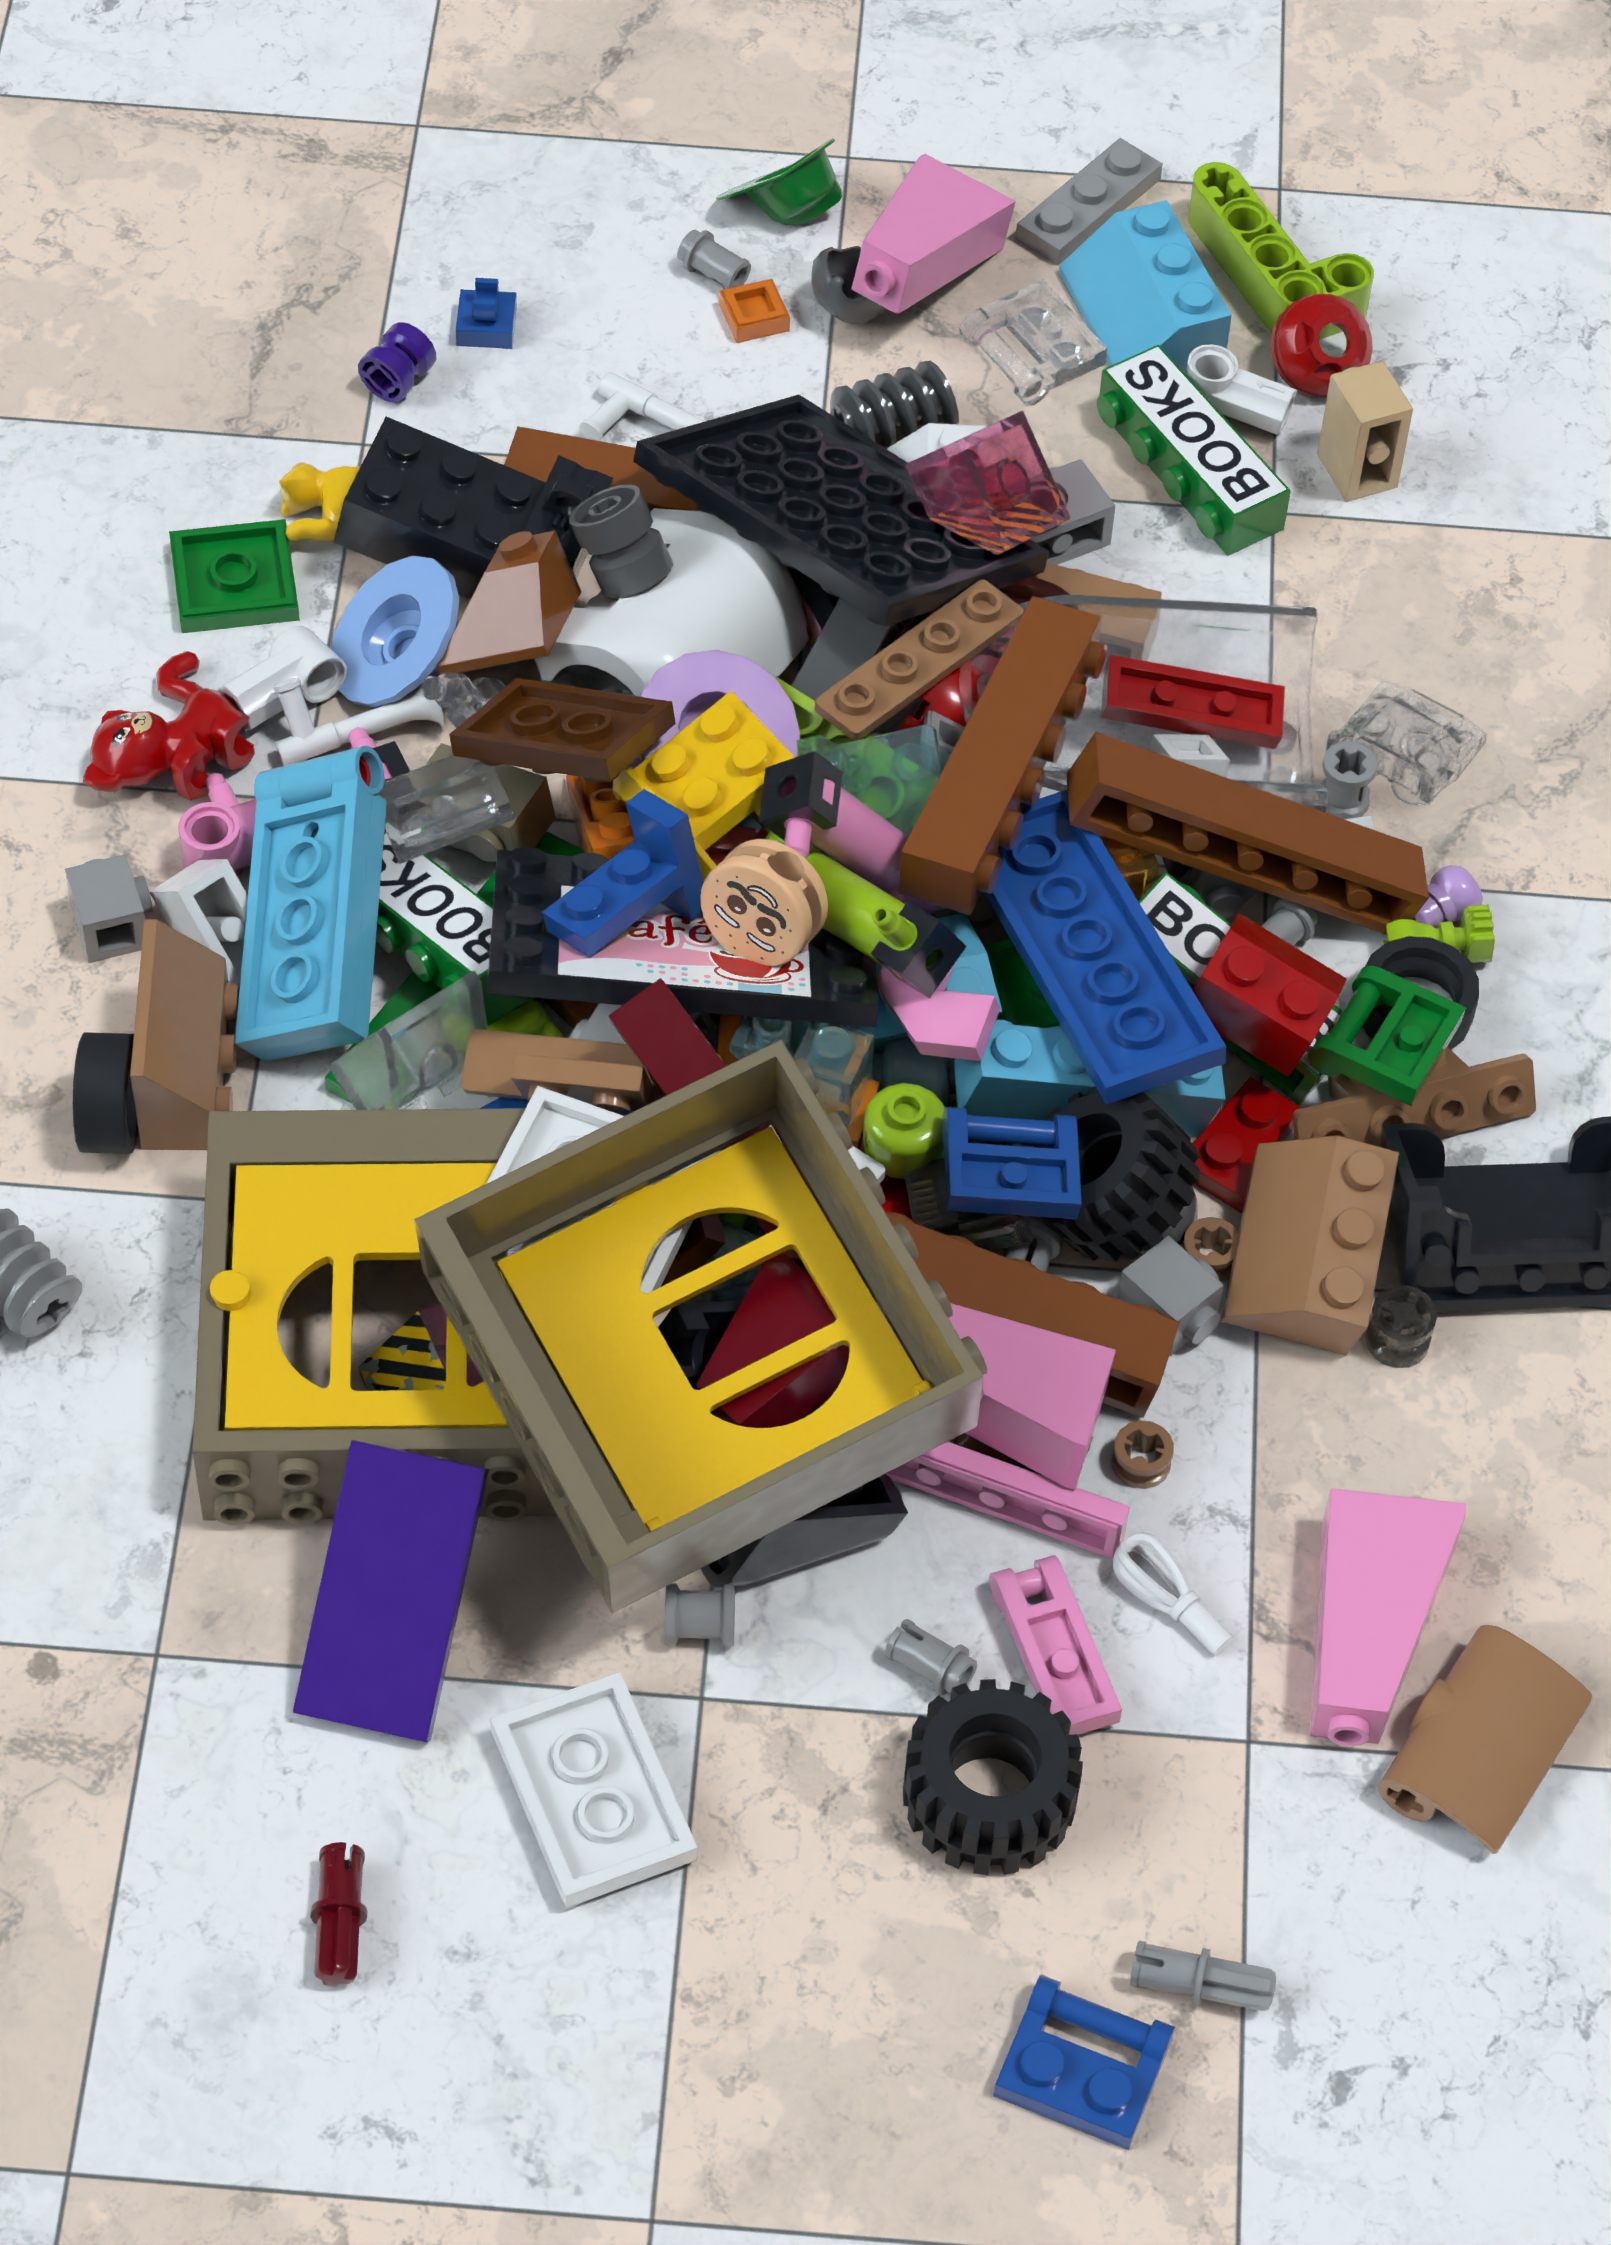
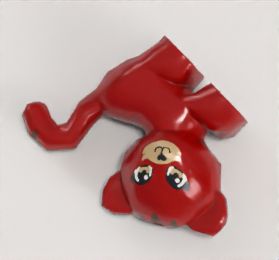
M190 651L177 654L168 659L158 669L156 678L158 690L162 696L184 703L180 715L175 720L166 722L162 717L150 711H107L102 717L101 725L93 736L90 749L91 764L85 770L83 783L94 790L115 793L122 787L146 785L168 770H172L173 784L178 796L190 801L205 797L209 793L205 784L209 776L205 773L207 763L214 759L220 766L234 770L243 767L253 758L255 754L254 744L238 734V731L248 723L250 717L244 716L220 691L202 688L195 682L181 679L196 672L199 669L200 660L195 653Z

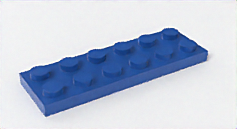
M1068 789L1040 798L1034 806L1025 804L1021 812L1023 814V824L1018 841L1012 850L1003 849L1000 855L1002 859L1001 869L995 888L991 894H984L1105 1104L1107 1105L1225 1064V1043L1098 834L1070 825Z

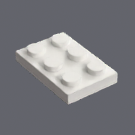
M621 1672L490 1718L491 1732L565 1908L698 1859L696 1842Z

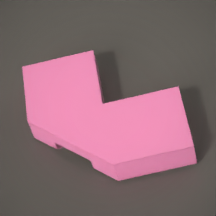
M882 965L877 977V987L880 996L890 1011L896 1015L921 1055L974 1061L982 1060L1000 1011L995 996L945 991L954 967L953 965L929 999L897 979Z

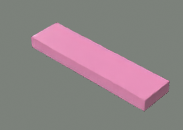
M946 1442L885 1473L893 1481L1111 1559L1114 1557L1116 1548L1125 1538L1130 1506L1077 1487L1076 1490L1064 1487L1043 1475L950 1442Z

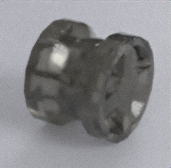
M1393 1286L1383 1290L1375 1298L1372 1307L1371 1319L1365 1335L1366 1346L1371 1355L1383 1365L1393 1368H1409L1420 1363L1428 1353L1432 1339L1431 1335L1437 1321L1436 1306L1428 1295L1410 1286ZM1402 1329H1408L1407 1334H1400Z

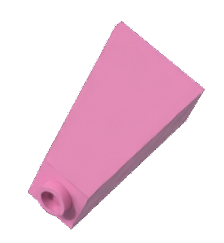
M927 154L921 155L864 239L851 290L896 314L901 313L1002 250L1016 201Z
M950 1303L953 1316L948 1319L960 1339L966 1336H970L973 1339L987 1366V1373L983 1375L982 1389L984 1397L980 1401L978 1425L965 1433L1054 1482L1076 1490L1106 1393L1116 1350Z
M1330 1489L1322 1522L1310 1736L1328 1738L1333 1743L1342 1746H1359L1365 1743L1379 1744L1456 1549L1465 1518L1466 1503Z

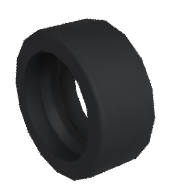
M1413 936L1389 941L1370 955L1365 966L1380 967L1399 977H1417L1434 982L1448 992L1454 1002L1466 1007L1462 1022L1447 1047L1452 1050L1465 1039L1473 1023L1479 1000V978L1469 959L1449 944L1430 937ZM1382 1004L1373 1008L1362 1026L1370 1038L1373 1039L1392 1007Z
M84 1032L80 1038L73 1078V1127L75 1142L79 1152L130 1154L134 1151L139 1132L130 1079L134 1034Z

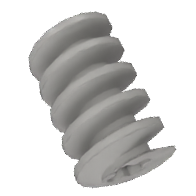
M9 1208L0 1209V1317L4 1319L5 1325L14 1333L25 1338H34L45 1333L69 1313L82 1293V1282L73 1275L66 1276V1266L57 1258L50 1259V1249L40 1241L34 1242V1232L25 1225H19L18 1215Z

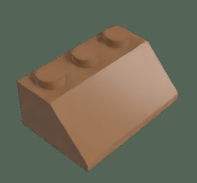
M144 919L130 1072L141 1149L207 1150L209 1111H233L232 1087H223L224 1073H235L237 1045L235 1044V1035H227L228 1021H237L240 985L239 983H229L225 957L157 919Z
M1337 1135L1258 1144L1254 1151L1221 1322L1346 1356L1368 1328L1399 1152Z

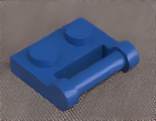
M945 1107L942 1119V1145L944 1146L946 1211L1077 1219L1082 1202L1076 1116L1055 1115L1053 1121L967 1115L966 1108ZM968 1141L1048 1146L1051 1148L968 1143Z
M1040 1974L995 2083L993 2096L1129 2150L1170 2047L1175 2027L1157 2019L1154 2020L1152 2025H1149L1060 1990V1981ZM1049 2017L1141 2052L1136 2068L1044 2032Z

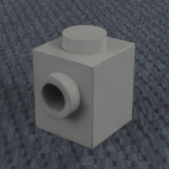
M126 854L107 859H94L82 865L66 868L65 873L71 908L88 963L141 951L144 914L153 912V907L144 875L133 878Z
M1168 1235L1122 1271L1117 1299L1133 1305L1149 1306L1158 1311L1162 1316L1180 1322L1170 1352V1356H1172L1188 1342L1191 1341L1193 1344H1198L1214 1331L1220 1321V1314L1218 1312L1224 1285L1207 1262L1199 1258L1194 1259Z

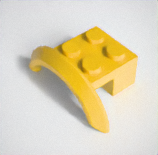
M730 691L637 767L632 769L628 765L617 778L613 779L612 792L622 805H626V802L643 789H646L688 814L704 882L708 874L717 866L705 850L747 816L751 815L759 823L765 768L795 757L746 705ZM760 824L764 828V830L769 834L770 830L764 827L762 824Z

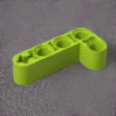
M1221 162L1206 163L1198 167L1193 177L1188 222L1271 334L1279 315L1288 305L1302 297L1313 294H1332L1342 297L1354 304L1366 318L1374 278V269L1368 260L1357 254L1343 253L1310 264L1236 168ZM1325 325L1320 332L1319 340L1343 331L1335 325Z

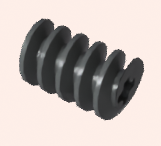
M932 361L920 362L915 370L911 367L899 368L894 376L889 373L879 374L873 383L868 379L856 381L852 389L847 385L839 386L831 394V415L874 442L875 435L879 434L886 447L896 443V428H900L903 436L907 437L917 430V422L919 421L922 426L928 423L938 424L937 416L941 415L945 424L958 425L959 412L952 388L945 374Z

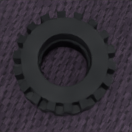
M1096 1086L1091 1087L1087 1095L1079 1092L1070 1097L1068 1105L1061 1110L1057 1107L1048 1118L1050 1121H1053L1055 1115L1076 1116L1081 1208L1077 1219L1039 1218L1076 1252L1078 1251L1085 1258L1093 1261L1100 1257L1104 1262H1117L1122 1254L1128 1259L1140 1255L1142 1247L1150 1244L1154 1247L1163 1240L1162 1234L1170 1226L1175 1228L1183 1218L1180 1215L1183 1207L1191 1205L1195 1195L1191 1186L1199 1181L1200 1168L1195 1164L1199 1159L1197 1148L1190 1142L1191 1138L1144 1092L1107 1105ZM1034 1146L1037 1148H1051L1048 1146Z
M996 1679L980 1680L979 1690L970 1691L966 1683L952 1687L949 1702L939 1695L928 1704L927 1717L918 1716L912 1727L911 1740H908L903 1782V1806H909L907 1820L912 1831L923 1830L922 1845L932 1854L940 1848L946 1851V1864L957 1869L960 1868L963 1861L975 1864L973 1874L989 1875L990 1866L1001 1865L1004 1875L1019 1872L1020 1860L1024 1858L1033 1867L1045 1859L1047 1845L1054 1849L1059 1847L1065 1839L1067 1826H1071L1074 1819L1083 1762L1079 1761L1082 1747L1078 1734L1069 1735L1071 1721L1063 1710L1054 1714L1050 1713L1052 1701L1041 1692H1038L1033 1699L1024 1695L1025 1685L1011 1681L1009 1690L997 1689ZM976 1759H999L1018 1768L1026 1776L1030 1784L1014 1794L988 1796L975 1792L964 1785L956 1776L955 1771L965 1763Z

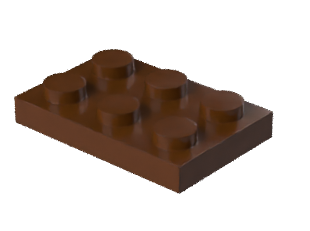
M516 678L453 730L449 736L453 756L480 760L482 764L488 766L505 764L529 768L537 774L560 773L584 777L586 781L591 783H603L617 778L628 765L644 751L651 748L653 743L673 727L676 722L672 701Z

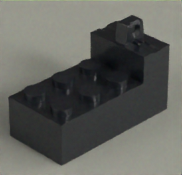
M386 416L344 499L333 543L386 565L410 556L435 559L454 576L458 594L471 599L499 544L505 538L523 531L531 532L532 535L556 531L577 579L588 552L580 547L569 523V516L580 503L592 495L610 488L613 477L596 470L586 469L577 462L558 455L547 481L544 482Z

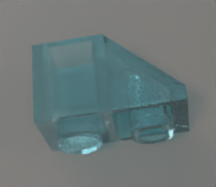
M743 1016L730 1042V1052L740 1060L782 1040L793 1060L803 1057L810 1066L819 1087V1093L815 1096L826 1115L833 1111L836 1112L848 1129L872 1081L874 1035L840 1024Z

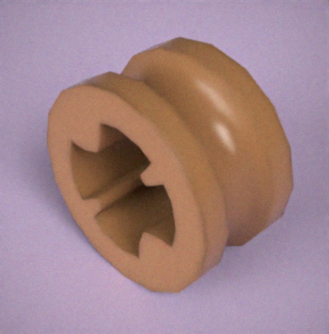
M1215 1217L1201 1218L1192 1223L1186 1230L1182 1248L1194 1259L1199 1258L1207 1262L1214 1269L1221 1282L1230 1277L1239 1231L1224 1219ZM1216 1244L1223 1248L1222 1255L1215 1251L1210 1252L1206 1256L1200 1253L1201 1245L1207 1249L1213 1248Z
M1139 1420L1128 1423L1120 1429L1115 1438L1112 1454V1467L1115 1475L1123 1483L1133 1488L1147 1489L1159 1485L1166 1479L1171 1469L1174 1443L1170 1434L1162 1426L1151 1421ZM1137 1446L1143 1453L1155 1451L1154 1461L1148 1463L1142 1456L1131 1459L1132 1447Z

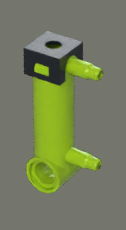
M771 831L765 838L782 844L785 842ZM810 843L809 856L806 859L819 874L828 899L827 918L822 928L883 965L897 979L930 999L967 946L937 918L909 901L904 904L824 855Z

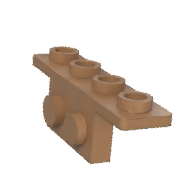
M979 580L815 699L814 709L853 741H859L1018 625L1024 609L988 581Z
M472 1029L469 1032L461 1079V1087L467 1094L524 1099L529 1102L537 1086L620 1115H627L630 1111H636L664 1097L627 1044L485 1029Z
M1447 1047L1412 1106L1340 1073L1336 1076H1328L1329 1095L1334 1101L1298 1109L1293 1113L1292 1118L1295 1140L1337 1135L1380 1147L1382 1124L1393 1123L1425 1124L1434 1129L1441 1138L1532 1115L1536 1111L1533 1061L1526 1054L1522 1053L1469 1067Z

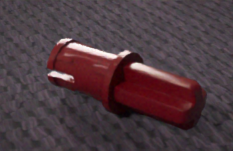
M345 1842L331 1843L320 1849L318 1901L312 1905L310 1910V1918L312 1922L317 1924L314 1974L322 1980L324 1985L332 1987L339 1984H351L357 1976L359 1927L366 1922L368 1912L365 1905L361 1903L362 1871L365 1852L361 1847L353 1844L350 1847V1858L345 1860Z

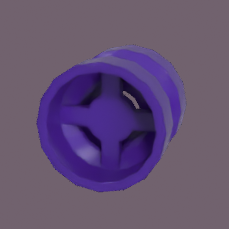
M404 322L393 324L380 340L381 346L371 348L358 363V373L362 382L373 394L387 402L396 403L401 401L414 386V378L424 376L437 360L435 348L429 338L417 327Z

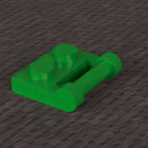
M1365 966L1360 970L1352 983L1353 995L1328 1035L1320 1036L1308 1053L1309 1062L1315 1070L1324 1075L1336 1076L1341 1073L1412 1106L1459 1028L1466 1007L1380 967ZM1386 1004L1392 1007L1367 1050L1352 1044L1375 1006Z

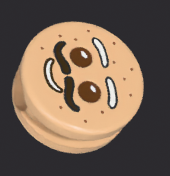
M754 839L735 847L708 874L701 889L700 900L703 917L716 940L730 953L765 966H778L792 960L819 933L827 918V894L815 868L793 848L773 840Z

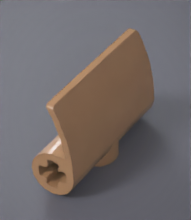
M1480 1626L1446 1679L1438 1678L1428 1691L1410 1726L1409 1732L1411 1734L1380 1780L1378 1792L1392 1809L1412 1820L1429 1821L1437 1809L1467 1830L1492 1854H1497L1588 1708L1592 1694L1559 1664L1516 1635L1498 1626Z

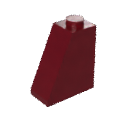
M784 1252L763 1262L696 1384L698 1390L836 1321L835 1316L813 1279ZM846 1345L832 1349L714 1409L711 1414L726 1422L751 1428L778 1427L803 1419L827 1400L838 1388L847 1368L850 1349Z

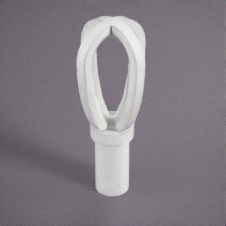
M1142 1532L1133 1534L1120 1543L1113 1557V1569L1117 1579L1132 1594L1149 1606L1169 1613L1176 1622L1181 1621L1214 1656L1221 1653L1231 1643L1234 1636L1200 1603L1201 1598L1194 1591H1191L1189 1581L1181 1565L1160 1539L1150 1533ZM1142 1544L1149 1546L1156 1553V1555ZM1133 1551L1142 1556L1165 1580L1176 1597L1150 1578L1128 1554ZM1127 1570H1128L1136 1579H1134V1578L1127 1572Z

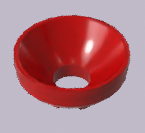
M1313 294L1302 297L1288 305L1279 315L1271 336V355L1275 368L1281 378L1300 394L1313 398H1327L1331 375L1348 368L1370 364L1373 351L1371 331L1363 314L1351 302L1332 294ZM1325 325L1339 327L1346 336V349L1340 357L1328 356L1320 347L1319 335Z

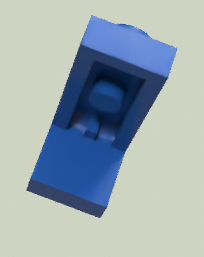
M643 789L626 802L635 841L542 912L545 927L549 933L589 958L659 903L690 922L702 914L700 896L704 882L688 814L646 789Z

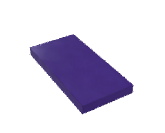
M351 1440L292 1713L422 1742L431 1741L489 1469Z

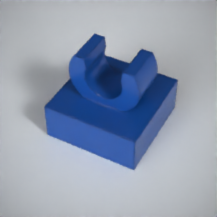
M475 278V290L460 289L456 322V346L512 349L517 312V293L500 292L499 281L493 278Z

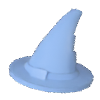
M410 556L389 563L365 581L346 606L333 635L331 650L347 666V675L339 691L352 703L377 708L399 701L422 684L428 676L430 679H437L456 675L440 676L436 667L443 658L448 643L459 623L457 622L460 601L454 576L438 561L432 558Z

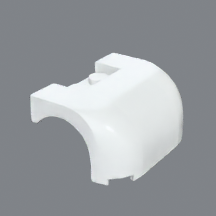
M654 508L650 512L653 519L650 528L658 530L673 561L671 571L660 582L635 595L623 598H609L600 591L598 595L588 601L585 608L573 607L549 655L535 658L542 680L552 681L560 670L570 665H589L616 677L635 696H640L658 669L683 654L720 650L747 657L764 670L779 677L809 640L806 629L807 615L793 576L776 555L758 543L744 539L737 533L735 528L713 514L702 511Z

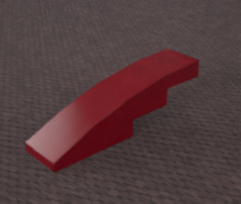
M662 978L608 1015L611 1024L646 1069L650 1079L664 1097L726 1067ZM768 1126V1127H766V1128H764V1129H762V1130H760V1131H758V1132H756V1133H754V1134H752V1135H750V1136H748V1137H745V1138H743V1139H741V1140H739V1141H737V1142H735V1143H733V1144H731V1145H729V1146H727V1147L721 1149V1151L724 1150V1149H726V1148H728V1147H730V1146H732V1145H734V1144H736V1143H738V1142H740V1141H742V1140H745V1139H747V1138H749V1137H751V1136H753V1135H755V1134H757V1133H759V1132H761V1131H763V1130H765V1129H767V1128H769L770 1126ZM751 1215L765 1235L778 1228V1226L769 1221Z

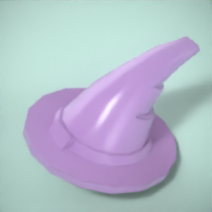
M720 650L683 654L658 669L639 696L672 701L676 724L629 766L632 769L637 767L730 691L746 705L794 757H797L800 731L794 705L777 679L747 657Z

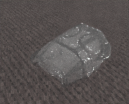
M1383 681L1375 687L1363 704L1340 729L1329 733L1326 750L1332 745L1343 741L1362 743L1370 748L1377 758L1378 767L1375 776L1380 774L1386 777L1387 781L1391 783L1393 793L1399 800L1410 805L1430 804L1444 788L1460 777L1486 743L1487 733L1463 714L1413 688Z

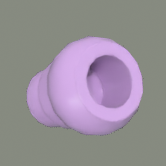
M1449 865L1441 868L1432 876L1430 884L1427 886L1429 899L1412 920L1430 924L1434 928H1437L1438 922L1461 921L1463 910L1467 906L1482 905L1483 896L1477 882L1461 866Z

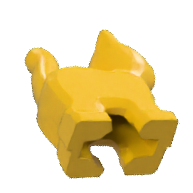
M299 462L279 480L283 498L280 509L282 516L291 517L316 506L322 507L321 519H297L286 527L285 533L290 541L297 542L310 539L334 542L344 499L361 466H342L325 472L305 462Z

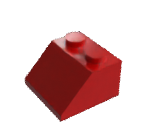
M1239 913L1192 991L1219 1035L1289 1077L1332 1010L1347 978Z

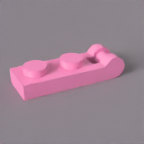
M1053 1555L1035 1560L1034 1568L1014 1573L1012 1568L990 1573L989 1582L992 1596L999 1611L1003 1612L1036 1695L1038 1692H1041L1052 1700L1051 1714L1061 1710L1064 1711L1071 1721L1069 1735H1079L1120 1723L1121 1705L1057 1556ZM1042 1594L1044 1599L1048 1600L1028 1606L1026 1598Z

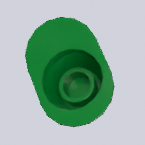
M832 138L791 165L745 182L718 195L716 200H723L745 192L773 221L784 225H801L813 220L839 203L842 198V189L825 151V148L831 145L835 139Z

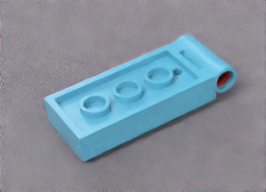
M367 745L262 771L255 779L254 794L257 803L235 1044L264 1062L368 1040L387 800L380 795L374 796L383 788L385 780L384 768L377 752Z

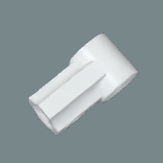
M1213 344L1201 345L1189 354L1185 374L1222 415L1276 435L1281 434L1297 394L1296 389L1238 368L1239 365L1236 357L1231 351L1222 346Z
M293 626L286 629L276 638L267 659L218 689L231 701L232 705L244 716L250 717L248 723L241 728L245 732L283 710L279 695L275 693L273 688L275 684L298 677L301 682L299 686L303 697L312 703H319L337 693L346 678L347 666L309 628Z

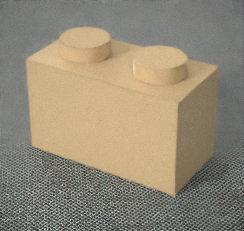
M1383 360L1361 367L1348 368L1342 372L1332 374L1330 377L1317 455L1346 502L1398 488L1413 407Z

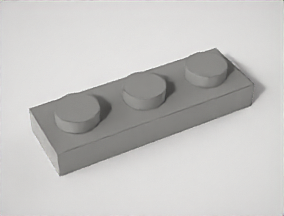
M1119 138L1017 223L1015 239L1059 266L1115 212L1124 211L1160 181L1163 163L1124 139Z

